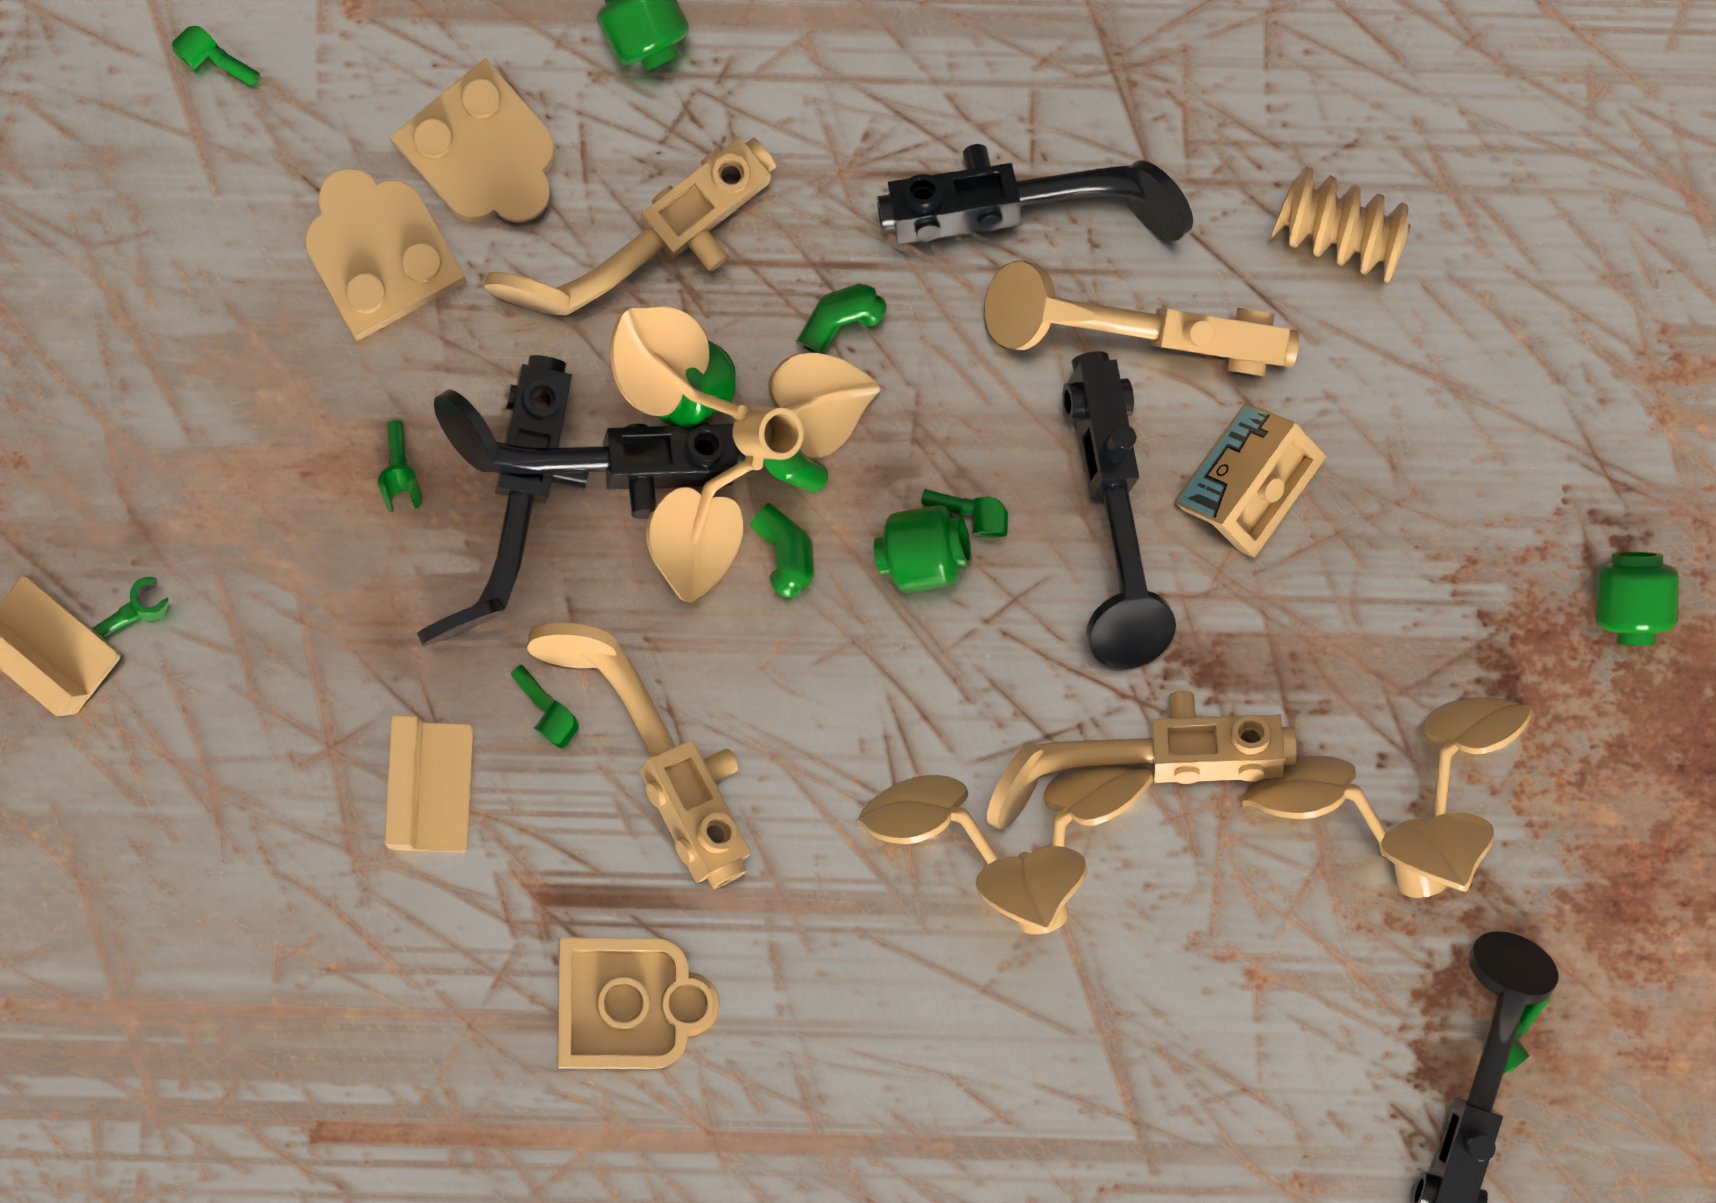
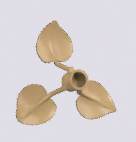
M627 307L618 316L610 344L612 372L615 382L625 399L634 408L643 413L653 416H666L676 409L684 394L693 402L731 415L736 419L733 426V439L740 452L746 455L745 460L707 481L703 485L701 494L688 487H678L668 491L656 502L655 510L649 515L646 527V540L651 558L681 600L693 602L710 591L726 573L741 545L743 536L741 509L734 500L728 497L714 496L715 492L750 470H760L764 459H788L794 456L799 449L809 458H821L837 451L851 436L864 410L878 394L881 387L868 374L847 361L826 354L804 352L787 357L772 372L768 389L771 400L776 407L754 406L748 408L745 405H737L701 392L689 383L686 377V369L697 368L704 375L709 363L707 336L703 328L693 317L671 307Z
M1475 697L1444 704L1428 716L1424 724L1426 738L1432 742L1443 744L1439 752L1433 818L1429 821L1425 819L1408 820L1386 832L1362 789L1358 785L1351 784L1356 778L1355 766L1345 760L1328 756L1297 758L1296 765L1284 766L1283 778L1255 781L1244 794L1242 806L1243 808L1252 806L1264 813L1282 818L1308 819L1327 814L1342 805L1345 798L1350 799L1356 803L1378 840L1381 855L1394 863L1398 890L1401 894L1413 898L1429 897L1442 892L1447 886L1467 892L1477 867L1494 843V830L1492 824L1480 816L1468 813H1446L1451 759L1459 749L1466 753L1478 755L1486 754L1508 745L1523 732L1532 718L1531 706L1499 698Z
M1140 764L1084 766L1061 772L1048 784L1044 792L1047 807L1058 811L1053 821L1052 846L1037 849L1030 854L1022 852L1019 854V857L998 858L969 812L959 807L968 797L966 785L948 776L924 775L901 781L876 796L863 809L856 821L858 827H864L871 836L878 840L895 844L917 843L942 832L951 820L960 823L988 863L976 879V887L980 897L1000 913L1017 921L1019 928L1023 932L1028 934H1048L1061 927L1067 921L1069 913L1066 903L1077 892L1087 875V864L1084 856L1075 850L1064 847L1067 825L1074 820L1081 825L1093 826L1119 816L1142 796L1152 783L1154 774L1152 768L1148 769Z

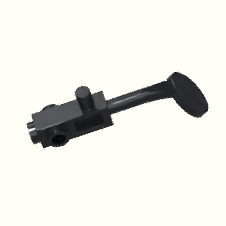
M973 144L964 149L963 158L966 170L935 175L918 174L909 179L889 181L888 195L877 196L878 215L882 233L895 232L897 244L916 241L930 242L936 238L1021 225V206L1083 196L1126 197L1138 218L1151 231L1167 240H1179L1193 226L1192 211L1181 189L1168 174L1150 162L1139 160L1130 166L1099 168L1016 181L1012 163L991 166L987 147L982 144Z
M1102 351L1087 352L1076 356L1071 361L1073 375L1068 383H1065L1063 386L1062 405L1066 419L1068 421H1076L1090 499L1104 498L1115 555L1119 594L1107 599L1094 611L1087 625L1086 637L1093 655L1099 662L1111 668L1130 669L1153 661L1167 649L1175 634L1176 621L1167 601L1160 595L1147 590L1129 492L1140 478L1133 446L1137 436L1134 429L1129 426L1128 416L1132 415L1134 409L1133 388L1128 378L1120 379L1117 359L1110 360L1109 354Z
M531 355L529 356L528 365L522 364L518 372L516 385H510L506 409L511 410L505 439L506 444L533 448H558L572 374L565 373L566 363L564 361L548 356ZM535 397L544 399L547 408H536L532 403V399ZM589 472L552 474L499 473L495 493L508 496L497 558L490 578L479 600L472 607L445 617L420 630L417 635L422 646L437 643L463 633L504 612L522 563L533 501L540 503L547 501L551 482L585 489Z
M448 389L434 399L435 414L445 435L457 452L477 470L513 474L605 472L607 490L629 489L632 517L637 519L649 518L650 513L655 510V488L703 487L707 481L745 460L744 454L737 448L733 439V424L711 425L708 422H702L692 428H685L683 426L648 427L645 424H631L626 427L607 428L603 446L533 448L497 442L480 413L465 397L454 390ZM735 480L724 486H732Z
M1488 932L1481 935L1475 941L1470 951L1469 965L1473 974L1482 985L1498 995L1468 1100L1455 1097L1432 1172H1422L1414 1189L1412 1203H1487L1488 1193L1486 1190L1481 1189L1489 1160L1495 1154V1141L1503 1116L1493 1109V1105L1525 1004H1537L1547 1000L1553 993L1559 980L1558 970L1552 958L1541 947L1527 938L1509 932Z

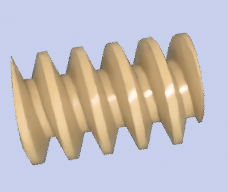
M1306 166L1290 185L1270 239H1273L1285 225L1289 226V246L1296 248L1308 234L1313 235V255L1320 257L1332 243L1337 244V264L1343 266L1355 252L1360 253V273L1367 275L1379 261L1384 262V282L1389 283L1411 228V225L1408 224L1409 207L1401 202L1389 216L1384 215L1385 197L1379 193L1365 207H1362L1361 188L1355 184L1341 198H1338L1337 178L1331 175L1318 189H1314L1313 169Z

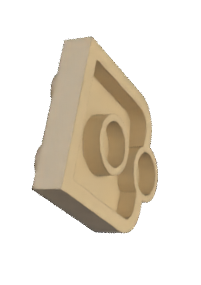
M486 58L390 136L392 144L449 210L463 221L482 223L499 215L507 221L516 223L527 222L539 216L549 202L550 185L546 174L552 167L555 158L552 136L547 127Z
M351 168L336 171L323 182L318 195V204L322 214L314 219L307 230L305 237L306 250L356 342L467 282L420 195L412 186L397 180H388L377 184L366 172Z
M560 937L558 939L557 1069L665 1068L682 1056L687 1046L688 1037L697 1036L705 1032L716 1020L719 1012V997L715 987L705 977L689 972L688 962L684 953L674 943L658 938Z

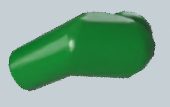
M861 283L825 294L817 303L796 343L810 353L825 354L842 325L858 321L863 326L873 327L877 325L886 313L885 299L876 295L875 288Z
M800 449L794 456L788 459H764L763 462L767 470L774 477L809 493H816L823 489L828 480L827 468L823 464L807 457Z
M769 502L758 512L749 527L775 547L777 569L771 573L769 578L772 588L784 597H795L801 592L802 587L809 586L815 574L812 540L804 530Z

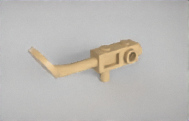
M738 137L723 150L718 147L710 152L701 161L702 166L673 188L670 185L659 192L652 199L653 205L641 213L640 222L646 230L594 270L557 288L519 275L490 272L487 275L484 288L492 295L526 309L551 315H569L612 289L661 249L673 260L689 247L707 270L711 272L720 266L729 255L709 231L769 185L771 179L770 172L776 168V164L757 139L752 138L744 143ZM733 175L738 179V182L727 184L723 181L722 177Z
M1013 261L1003 266L993 277L985 297L984 318L987 330L998 345L1008 349L1026 350L1035 346L1045 336L1051 323L1148 338L1152 339L1151 346L1229 358L1227 371L1265 376L1267 364L1291 368L1295 363L1298 353V331L1273 326L1274 313L1237 308L1236 318L1233 320L1157 308L1156 314L1059 299L1055 298L1054 286L1046 270L1038 264L1026 261Z
M550 623L533 628L529 632L527 649L532 656L543 662L562 667L598 668L623 700L652 756L638 770L646 785L647 796L650 802L658 808L675 841L676 852L680 860L687 865L696 884L708 879L712 889H716L745 874L747 870L742 861L751 854V851L715 784V781L738 771V764L734 754L729 749H724L703 759L693 740L675 747L639 675L619 646L616 638L608 632L592 626L575 623Z
M1176 691L1169 695L1170 718L1152 719L1151 738L1064 741L1038 745L1027 744L1009 763L994 790L987 811V822L1000 830L1007 828L1025 807L1040 776L1084 766L1153 764L1154 783L1178 782L1181 784H1192L1197 781L1217 780L1255 782L1261 779L1283 778L1284 766L1296 765L1295 728L1282 727L1281 714L1196 717L1194 694L1189 691Z

